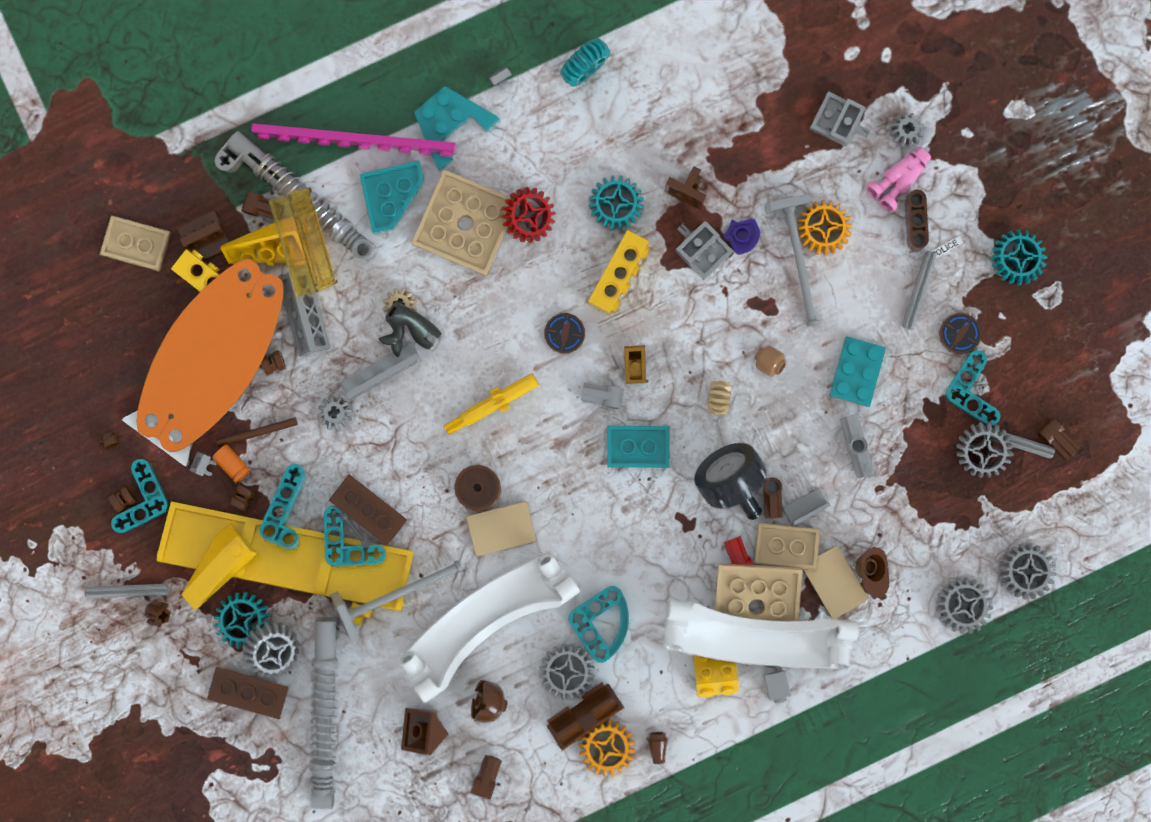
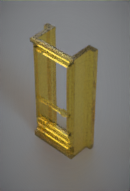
M311 187L293 190L289 195L269 200L297 297L320 292L338 283L337 280H334L335 276L318 216L310 196V192H312Z

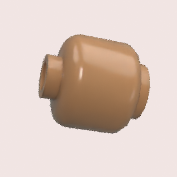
M767 346L764 349L760 348L754 357L756 368L771 377L776 374L779 375L786 366L785 355L771 346Z

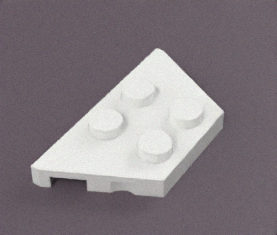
M138 411L124 417L122 421L138 432L136 421ZM149 414L145 418V423L148 427H154L158 423V418L154 414ZM169 414V419H173L174 415ZM172 430L169 433V439L177 443L182 439V434L179 430ZM146 437L182 465L188 467L190 450L193 443L177 452H169L161 446L160 440L157 438Z

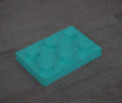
M846 336L829 396L870 407L886 347Z
M607 426V468H669L670 426Z

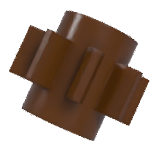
M154 600L153 604L147 605L144 614L148 618L146 623L161 627L162 624L168 622L171 611L166 609L168 604Z

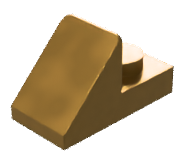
M645 345L624 346L626 384L646 383Z

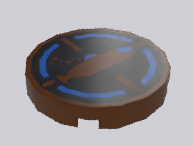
M559 313L547 322L544 329L545 340L553 351L560 354H570L579 349L583 344L585 328L582 321L575 315Z
M956 313L949 316L942 323L939 330L942 345L948 351L955 354H965L974 350L981 339V328L978 321L966 313Z

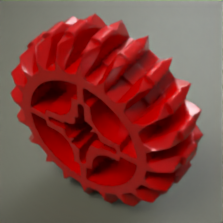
M525 187L523 191L517 189L516 194L510 193L511 200L505 199L504 201L508 207L504 206L501 208L503 211H506V214L501 215V218H506L507 222L503 223V227H510L507 233H513V239L519 238L520 242L527 240L528 243H532L533 240L540 241L541 236L546 237V231L552 230L549 224L556 222L554 219H551V216L556 215V212H551L550 208L554 207V204L547 203L550 197L543 198V191L537 194V188H532L530 191L529 187ZM526 198L534 200L539 207L533 208ZM518 205L520 211L519 214L515 216V209ZM527 212H535L529 218H522L526 216ZM540 214H542L541 223H540V225H539L538 228H537V225H538V222H537L538 216H539ZM517 223H525L531 232L524 231Z

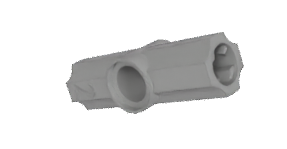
M858 414L841 418L840 422L847 443V451L851 456L857 479L875 474L868 451V443L864 438ZM854 441H859L862 444L860 452L853 450L852 444Z

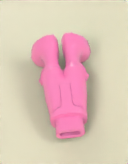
M918 147L915 152L911 151L891 169H887L884 179L880 183L869 182L866 185L867 192L874 200H878L884 191L895 183L894 188L879 201V205L889 212H894L898 208L897 197L899 194L910 190V186L915 182L923 169L926 168L927 162L931 159L930 154L922 147Z

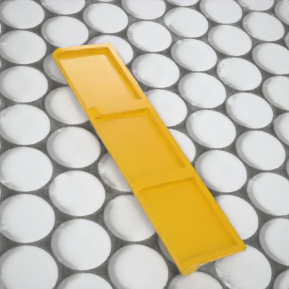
M176 502L170 503L157 553V562L196 569L214 537L231 523L258 553L233 577L331 597V594L338 591L342 600L366 604L406 586L414 551L380 545L386 552V559L382 564L332 567L325 559L324 533L285 525V527L294 530L300 538L299 546L295 550L290 551L268 543L263 539L259 531L263 520ZM268 528L265 536H273L275 528ZM329 534L328 538L330 541L336 542L340 539V536ZM293 535L286 536L284 543L292 544L295 537ZM344 537V546L362 545L361 540ZM329 545L328 549L333 548V555L329 556V558L333 562H337V558H340L341 555L337 554L336 547L341 548V545ZM358 550L350 554V559L355 562L359 561L362 557L361 552ZM364 550L365 561H368L367 556H373L375 560H379V556L383 554L379 553V550H375L374 554H368V550ZM402 596L379 607L401 612L405 605V597Z

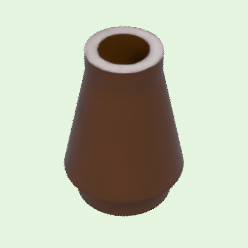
M665 732L649 733L647 740L653 764H664L668 737H666Z

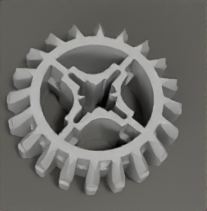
M979 422L978 429L971 425L972 432L964 430L967 437H959V440L963 443L956 445L958 449H961L956 454L958 457H962L959 463L965 464V471L971 469V475H975L978 471L980 478L986 472L987 477L990 478L992 471L999 475L997 470L999 467L1003 471L1006 470L1003 463H1011L1007 456H1013L1014 453L1009 449H1012L1014 446L1012 443H1007L1011 440V437L1009 435L1004 436L1006 434L1005 429L999 431V425L997 424L991 429V422H987L986 428H984L983 423ZM984 435L979 443H972L970 445L976 437ZM991 435L1000 440L1002 449L991 445ZM987 443L989 452L983 456L980 449L986 446ZM968 451L979 455V464L974 463L968 457ZM998 457L996 461L986 465L989 458Z
M1028 543L1026 548L1024 544H1019V550L1015 546L1011 548L1013 554L1010 552L1005 553L1006 557L1009 558L1008 560L1001 559V562L1006 565L1005 567H999L1000 571H1005V574L999 577L1000 579L1006 578L1007 580L1002 585L1004 587L1010 585L1008 592L1012 593L1015 591V597L1017 598L1021 594L1025 600L1028 599L1029 595L1031 599H1036V593L1039 596H1044L1042 588L1045 591H1050L1047 583H1055L1054 580L1050 579V576H1056V572H1051V568H1055L1056 565L1049 564L1053 557L1048 556L1045 558L1048 551L1043 550L1040 552L1041 548L1039 545H1036L1033 549L1032 543ZM1026 554L1025 559H1023L1022 565L1019 567H1013V564L1016 561V559L1021 555ZM1032 556L1040 561L1043 570L1035 567ZM1028 568L1031 569V571H1036L1037 573H1031L1027 575L1019 570H1024ZM1012 573L1018 574L1021 577L1023 587L1016 583ZM1042 576L1041 581L1035 587L1030 588L1033 578Z
M964 577L963 584L960 578H956V585L954 582L948 581L950 589L943 586L942 590L945 592V595L942 593L937 595L943 598L942 601H936V605H942V609H937L936 613L944 614L939 620L945 621L947 619L944 626L948 628L953 624L952 631L956 632L959 628L960 634H964L966 628L968 633H973V626L976 630H981L979 622L982 625H986L987 622L983 618H991V615L986 613V611L993 610L992 606H987V602L993 601L992 598H985L989 594V590L981 592L984 585L979 584L976 587L977 580L975 579L969 584L968 577ZM967 588L976 595L966 598L958 589ZM954 594L955 605L949 611V599ZM962 601L969 602L968 606H966L968 607L967 610L960 609ZM979 601L980 610L978 615L975 617L973 607ZM963 613L970 622L960 623L952 616Z
M273 621L271 626L265 622L263 628L257 625L256 632L250 631L252 637L245 638L247 644L243 645V650L245 651L243 657L246 659L245 663L252 672H257L260 676L265 674L269 678L272 673L274 676H278L279 671L285 673L287 666L292 668L291 661H297L295 655L299 654L298 646L300 645L296 634L292 632L290 627H286L283 623L278 625ZM268 645H270L271 648H273L272 650H273L274 654H272V652L269 651L270 648L268 647Z
M561 644L562 651H558V648L554 646L555 654L553 655L548 651L546 654L550 659L542 658V662L547 664L546 667H539L540 670H545V674H540L539 678L547 679L542 683V686L549 684L550 687L547 689V693L554 689V698L558 696V693H562L561 700H565V694H569V699L573 700V693H576L577 697L580 698L581 693L579 690L582 689L587 693L588 689L585 687V684L593 685L588 680V677L595 678V674L589 673V670H594L595 666H588V663L592 662L593 659L588 658L585 660L584 657L587 656L588 652L585 651L582 655L579 654L580 646L577 647L576 651L572 650L573 644L569 645V650H565V644ZM567 654L566 662L563 666H551L557 657ZM573 656L583 663L585 671L577 670L572 666ZM568 661H570L569 667L574 673L572 676L569 674L570 677L567 678L565 683L564 673L556 670L565 669ZM550 673H555L562 677V688L553 683ZM571 678H584L577 687L568 689Z

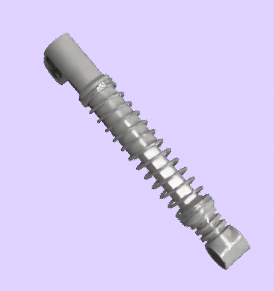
M239 131L234 133L217 153L215 164L219 169L232 173L238 170L243 162L253 169V173L260 177V180L265 179L267 181L266 185L271 184L273 186L272 190L277 189L279 191L278 195H284V199L290 200L291 205H298L297 210L304 207L303 216L310 212L309 221L316 217L318 220L315 222V226L322 222L324 225L321 231L328 227L330 230L327 236L330 235V239L334 242L342 243L358 259L369 261L376 255L375 245L364 236H361L360 232L357 233L349 219H341L342 214H335V208L329 209V203L323 204V198L317 199L318 194L316 192L311 193V187L306 188L305 182L300 183L299 177H293V172H287V167H281V162H275V157L271 154H265ZM231 150L238 158H232L228 152ZM253 156L257 157L262 163L259 164V163H258L255 159H253L252 157H253ZM226 158L229 159V165H227L225 162ZM316 194L315 200L310 196ZM322 199L321 205L316 201ZM326 204H328L327 210L323 208ZM334 209L333 215L330 214L329 211ZM340 215L339 220L335 216ZM366 244L369 247V251L366 255H361L360 248Z
M318 617L315 620V657L311 663V666L314 667L311 671L314 674V677L311 679L314 683L311 687V690L314 691V694L311 695V698L314 699V702L311 703L314 710L310 713L315 716V718L310 720L315 725L310 728L315 733L310 736V739L315 741L310 744V747L314 749L310 753L313 757L310 761V771L314 781L312 782L314 787L311 790V809H333L334 806L332 781L337 763L332 760H335L337 757L331 756V752L337 749L331 748V743H336L337 741L331 740V735H336L337 732H332L331 727H336L337 724L331 723V719L337 718L335 715V710H337L335 702L338 700L335 699V694L338 692L335 691V686L338 684L335 683V677H338V675H335V669H338L339 663L335 655L336 641L340 635V618Z

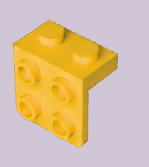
M692 655L697 697L708 698L713 695H732L739 692L736 662Z

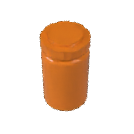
M227 444L220 448L212 457L227 475L234 479L233 481L236 484L244 480L251 472V469L247 467L243 460Z

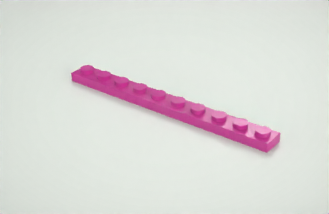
M253 123L251 130L258 139L269 140L270 137H274L282 142H289L290 139H295L303 144L316 141L317 144L329 146L330 143H337V146L349 148L350 145H358V148L366 150L370 149V147H378L380 151L398 149V152L401 153L419 151L418 153L421 155H431V152L439 153V156L451 157V154L457 155V145L454 142Z

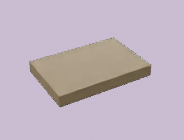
M111 215L100 255L160 272L171 232Z
M527 501L466 516L476 557L537 542Z
M758 523L754 565L802 568V570L817 571L821 529Z
M838 545L818 555L817 571L803 570L831 619H836L869 600Z

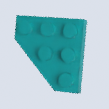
M419 160L359 174L373 234L394 230L423 185L424 178Z

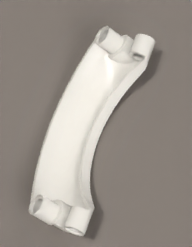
M545 553L538 558L509 570L466 596L434 622L400 656L398 663L415 686L414 689L420 698L426 703L447 688L454 673L464 659L492 633L525 615L541 610L558 608L580 593V590L571 577L567 576L553 554Z
M669 600L666 614L664 648L701 657L744 664L793 668L847 669L849 668V651L852 648V641H856L858 638L859 624L854 621L837 619L811 621L756 620L717 612L698 603Z

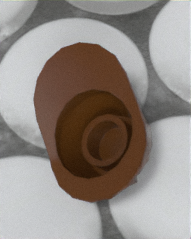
M877 547L869 548L858 558L856 572L862 578L865 591L870 596L879 598L884 596L889 588L888 561L882 549Z

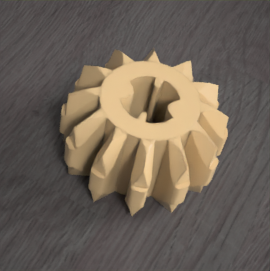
M394 288L395 295L392 296L388 292L387 296L390 300L383 299V303L388 305L382 308L384 312H388L395 302L400 303V301L406 307L417 312V308L412 306L417 303V300H410L413 297V293L410 292L406 295L405 288L401 290L400 294L398 289Z
M718 380L711 383L708 401L709 413L719 416L728 413L731 395V384L729 382Z

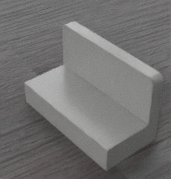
M818 488L782 509L791 526H795L831 505L829 502H826Z

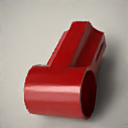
M741 536L723 542L731 561L730 564L754 565L751 557L746 552Z

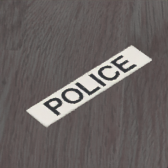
M958 236L932 252L936 253L937 258L963 244V241Z

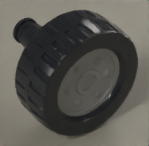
M734 443L710 454L700 464L694 477L695 485L705 501L711 507L717 509L740 505L750 520H755L761 516L762 509L753 495L765 482L767 470L756 450L747 443Z

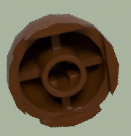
M480 680L475 688V691L478 692L476 700L472 699L471 718L474 719L473 721L481 723L494 722L500 717L502 712L506 711L508 702L499 685L490 681Z

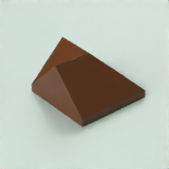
M405 708L401 750L431 755L449 735L437 717L438 711Z

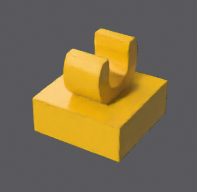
M353 602L350 609L357 608L361 604ZM374 610L355 617V620L352 622L361 625L364 617H372Z

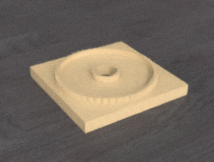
M444 169L411 244L487 277L509 227H503V223L507 222L506 218H501V215L506 214V211H503L501 208L504 206L508 207L504 201L505 199L511 200V198ZM463 217H469L473 221V227L468 231H462L458 226L459 220Z
M718 563L714 611L756 620L798 621L803 570L802 568ZM760 599L764 603L763 609L757 613L752 612L749 609L750 602Z

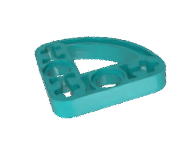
M615 586L607 587L569 614V623L592 658L598 663L606 662L619 650L628 630L629 612L627 603L621 590ZM609 590L617 591V600H608L609 606L605 608L603 601L598 597L600 595H603V598L607 597ZM592 601L600 602L601 610L599 612L593 613L590 611L589 604ZM618 603L620 627L614 642L608 648L591 621ZM577 613L580 615L582 613L584 616L581 619L584 625L588 622L590 626L583 628L579 632L577 628L581 626L578 622L573 623V614ZM586 630L595 632V639L593 641L587 642L584 640L583 634ZM598 639L602 642L598 644L601 650L606 649L607 651L604 654V659L595 657V654H597L595 647L592 650L589 648Z

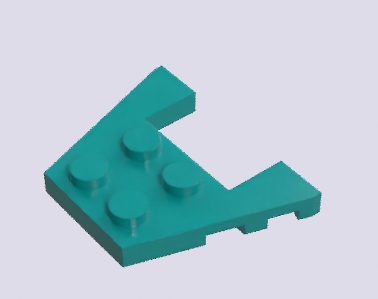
M446 86L414 112L425 140L444 141L471 117L476 120L485 132L500 121L498 116ZM431 152L439 171H442L454 160L452 156L442 157L439 156V153Z

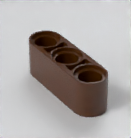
M916 189L910 192L905 199L907 245L914 252L921 251L929 241L927 198L923 191ZM912 196H916L920 199L919 205H915L911 202ZM912 217H919L921 225H915L912 222ZM913 237H920L923 242L922 245H916Z

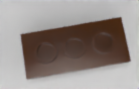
M348 474L329 499L332 504L347 513L350 518L386 546L390 544L408 521L350 474Z
M216 667L207 700L280 719L289 686Z
M603 682L584 694L582 696L583 701L572 709L567 706L547 720L549 723L547 728L562 751L625 708L609 683L606 685Z

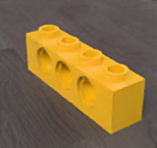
M629 230L626 231L588 300V305L609 316L611 312L616 313L621 304L618 301L621 294L626 295L631 286L628 281L631 276L636 277L641 267L638 265L641 258L645 259L651 249L648 247V240ZM626 252H634L636 258L632 261L626 260L624 257ZM622 269L626 272V276L619 279L615 276V271ZM613 287L616 290V294L609 297L605 294V289Z
M186 249L171 269L201 292L212 278L220 275L218 273L220 269L211 262L209 264L205 263L202 260L203 256L195 249L192 252ZM196 265H200L203 269L202 274L198 277L193 273V268ZM250 292L246 294L248 298L252 296Z

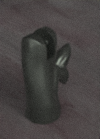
M395 302L385 317L393 332L378 339L385 345H391L394 355L399 357L403 344L402 339L405 334V325L408 327L414 341L425 349H430L433 346L425 338L428 333L438 339L442 333L421 314L399 302Z

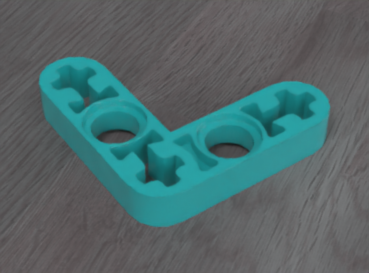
M975 350L967 356L946 389L945 398L949 403L984 425L988 422L987 416L982 413L979 417L977 414L982 410L983 406L986 407L983 410L984 412L994 413L993 418L995 420L989 421L993 426L1000 420L999 411L969 391L987 363L986 354L983 351ZM979 355V360L982 363L976 364L973 369L969 368L974 362L972 356L976 357ZM967 371L971 374V381L969 383L961 380L962 372ZM957 389L959 391V396L963 398L966 394L968 397L963 401V404L961 405L960 402L962 400L957 397L955 399H952V393H950V391H955ZM969 400H975L978 403L976 411L968 409L967 403Z
M137 459L131 466L132 474L145 502L116 515L112 519L111 526L117 533H126L165 514L169 509V501L151 464L147 460ZM138 464L146 465L144 472L147 476L151 474V477L145 478L142 472H137ZM148 481H153L156 485L152 493H148L145 490V484ZM157 500L164 502V505L161 506L162 510H152L153 515L151 516L150 510L146 505L149 504V507L152 508L157 505ZM138 509H143L146 513V517L141 521L135 517V512ZM131 518V520L135 523L134 525H132V522L125 523L124 529L122 527H117V524H119V519L127 520Z
M336 506L328 507L324 512L325 559L327 563L332 567L382 564L386 559V552L380 545H370L368 548H364L362 545L344 546V520L340 519V514L343 512ZM332 511H336V514L339 515V517H336V525H340V527L332 526V519L328 517V515H332ZM332 531L340 533V539L336 542H332L328 538ZM329 545H341V548L336 547L337 554L341 555L340 558H337V562H333L329 558V556L333 555V548L328 549ZM358 550L362 554L361 559L356 562L350 559L351 552ZM364 550H368V554H374L375 550H379V553L383 554L379 556V560H375L373 556H367L368 561H365Z

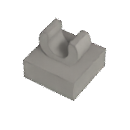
M507 67L487 77L492 85L498 83L503 91L511 87L506 79L511 76Z
M197 451L189 471L201 476L204 474L212 476V473L206 469L207 465L212 464L216 466L217 463L211 460L210 456Z

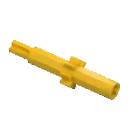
M531 373L502 390L496 387L489 391L492 396L462 412L459 417L443 426L448 435H451L498 409L503 413L511 408L510 402L538 387L539 383L534 374Z

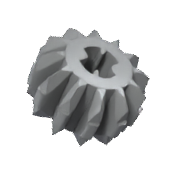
M902 113L901 118L896 116L894 118L895 123L890 124L893 130L889 134L890 136H896L893 140L894 143L898 142V140L901 141L900 147L907 143V146L911 148L913 143L918 144L920 142L919 138L924 136L921 130L925 126L923 124L918 125L921 118L919 117L914 120V113H911L909 118L906 113ZM905 127L910 128L909 134L904 132L906 130L904 129Z
M331 396V403L324 399L323 403L326 406H318V409L322 410L323 413L317 414V417L324 418L320 423L321 425L328 423V430H331L334 425L336 431H339L340 423L346 428L347 424L344 420H352L347 414L352 413L353 409H345L350 403L346 401L342 404L343 397L339 396L336 402L335 397ZM334 408L340 411V414H337V418L332 415L330 416V413L334 412Z

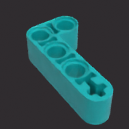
M291 464L285 470L259 530L265 541L290 551L295 550L299 546L300 538L294 530L285 527L306 480V473L298 464ZM297 471H298V473L300 474V476H299V477L296 476V477L294 478V480H293V477H292L291 474H292V473L296 474ZM285 490H292L291 497H282V493ZM276 509H284V514L281 517H274ZM268 528H275L273 536H265ZM293 535L295 537L294 542L289 545L285 544L286 536Z

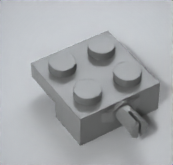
M829 91L810 127V130L845 147L855 133L867 138L871 131L860 126L861 117L866 109L865 106L850 99L845 100Z
M706 221L692 232L684 224L677 229L685 237V240L676 248L675 252L703 281L734 252Z

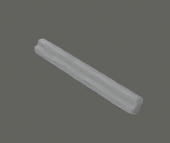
M932 251L925 252L902 327L908 330L914 328L937 256Z
M1009 433L1004 435L1011 437V440L1007 443H1012L1014 448L1046 458H1053L1054 447ZM991 435L990 440L1001 443L999 439Z
M167 584L85 588L86 598L167 595L168 593Z

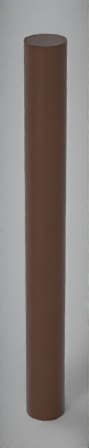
M294 417L216 439L218 447H222L226 444L229 445L296 426L298 421Z

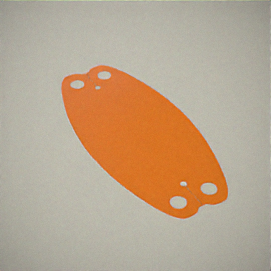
M245 259L222 272L190 302L168 331L151 364L138 406L136 420L138 432L148 438H157L165 450L177 452L196 441L228 412L250 384L270 345L283 300L284 290L280 278L273 274L266 275L262 273L259 265L250 259ZM242 269H247L251 273V278L247 282H242L238 278V273ZM267 284L275 288V294L272 297H265L262 293L263 287ZM249 292H251L252 295L250 298L246 296V294ZM149 414H154L158 418V423L154 427H148L145 423V418ZM169 414H173L174 418L169 419ZM172 430H179L182 434V439L177 443L169 439V433Z

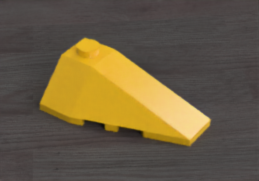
M300 215L279 220L220 247L228 264H235L239 261L250 259L254 262L267 263V265L274 266V263L297 266L312 262L313 260L308 231Z
M229 523L214 537L181 595L194 610H197L258 553L238 530Z

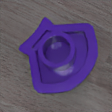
M755 219L741 222L731 220L730 226L723 237L730 241L736 254L742 255L754 249L760 237V230Z

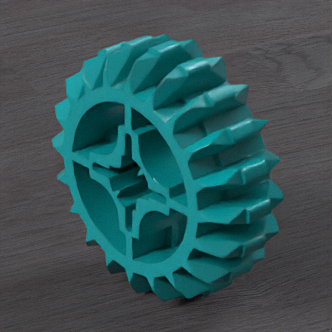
M594 38L586 42L585 45L581 46L580 49L570 56L562 66L560 75L570 86L580 85L608 60L611 50L600 38Z
M614 175L611 176V182H608L607 178H603L604 185L597 182L596 186L599 190L592 189L591 193L595 196H589V201L594 202L589 204V209H596L591 213V216L599 215L596 218V223H600L603 220L602 227L605 228L607 224H610L611 231H613L614 225H618V230L621 231V224H624L626 228L630 227L628 221L635 224L636 219L633 216L641 217V213L637 210H643L644 208L642 204H638L644 201L643 197H637L641 194V189L634 191L637 184L633 183L629 186L630 178L622 182L623 177L621 175L618 181H615ZM616 188L612 196L601 197L605 191ZM622 189L630 194L633 203L622 197ZM617 194H619L618 200L619 203L621 202L622 204H618V206L616 207V211L614 212L613 203L611 204V202H614ZM599 203L610 208L611 217L602 212ZM628 208L632 209L626 216L617 218L619 211L627 210Z
M1017 230L1015 234L1013 231H1009L1008 236L1003 234L1001 240L995 242L997 247H993L991 250L997 254L990 257L991 260H996L992 264V268H999L995 272L996 275L1003 273L1004 275L1001 280L1004 281L1009 278V284H1013L1015 279L1017 285H1021L1022 281L1025 284H1029L1030 279L1035 281L1037 275L1043 273L1041 268L1046 267V263L1041 261L1047 259V255H1042L1046 248L1039 247L1042 240L1035 242L1036 235L1033 234L1031 237H1028L1029 231H1025L1023 236L1021 230ZM1015 242L1013 252L1004 254L1006 246L1009 243ZM1024 244L1031 249L1032 253L1025 250ZM1017 254H1019V257H1022V258H1025V259H1022L1021 261H1019V258H1015V257H1013V256H1016ZM1034 261L1031 270L1022 273L1025 262ZM1005 262L1011 263L1014 271L1009 269Z
M244 592L242 599L240 593H235V600L231 595L227 596L229 603L222 600L221 605L224 609L217 607L216 611L221 613V615L214 616V619L220 620V623L214 624V627H221V630L216 634L218 636L225 635L221 640L222 642L230 639L228 643L230 647L236 642L237 649L242 647V643L243 645L247 643L245 638L233 635L230 632L231 630L240 628L247 635L246 638L252 637L250 635L252 630L251 621L256 616H258V626L261 628L264 627L265 622L269 626L271 625V622L265 621V618L271 616L270 613H263L268 607L263 606L260 608L263 600L259 599L255 603L256 595L253 594L248 599L249 595L247 592ZM237 604H248L254 608V611L244 613ZM232 608L234 618L233 621L227 625V615L230 609ZM240 615L241 617H248L244 621V626L243 624L234 625L240 620Z

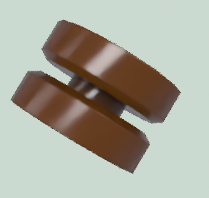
M472 465L463 469L457 476L454 485L458 501L467 509L476 512L486 511L493 507L501 494L499 478L490 468L482 465ZM480 484L482 487L481 491L475 492L474 486Z

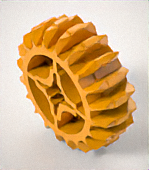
M821 200L819 207L815 201L812 204L813 208L809 205L806 206L807 213L801 212L800 216L803 219L797 220V223L802 225L797 227L798 232H803L799 235V239L805 238L802 246L811 245L808 249L809 252L816 248V255H819L821 250H823L824 256H827L828 249H830L832 254H835L836 248L842 250V243L847 244L849 242L846 237H850L852 233L847 230L852 228V224H846V222L851 217L843 216L847 211L844 209L840 212L838 210L841 206L840 204H837L834 208L832 207L833 201H829L828 206H826L825 200ZM820 213L819 222L808 225L809 219L813 215ZM827 213L833 215L839 224L830 221ZM823 221L829 227L826 233L820 229ZM840 230L839 238L828 243L829 234ZM809 232L818 234L821 242L816 241Z
M608 719V725H604L603 722L600 727L590 731L588 737L583 736L581 739L585 740L586 743H579V747L585 748V750L579 752L580 756L587 755L582 760L583 764L590 761L591 763L587 767L588 770L595 766V774L598 775L600 769H602L604 777L607 775V770H610L611 776H615L614 769L616 768L619 773H622L623 770L620 767L622 764L626 768L629 767L625 760L633 761L634 759L628 753L635 752V748H629V745L635 744V740H627V738L632 736V733H623L627 729L625 725L618 729L619 721H616L615 726H611V719ZM601 731H611L605 740L593 738ZM616 734L620 735L624 741V751H621L614 745ZM610 741L612 744L610 746L613 747V750H608L604 755V748H601V745H606ZM590 744L597 747L601 752L598 762L591 756ZM610 755L621 757L614 764L604 765V762Z

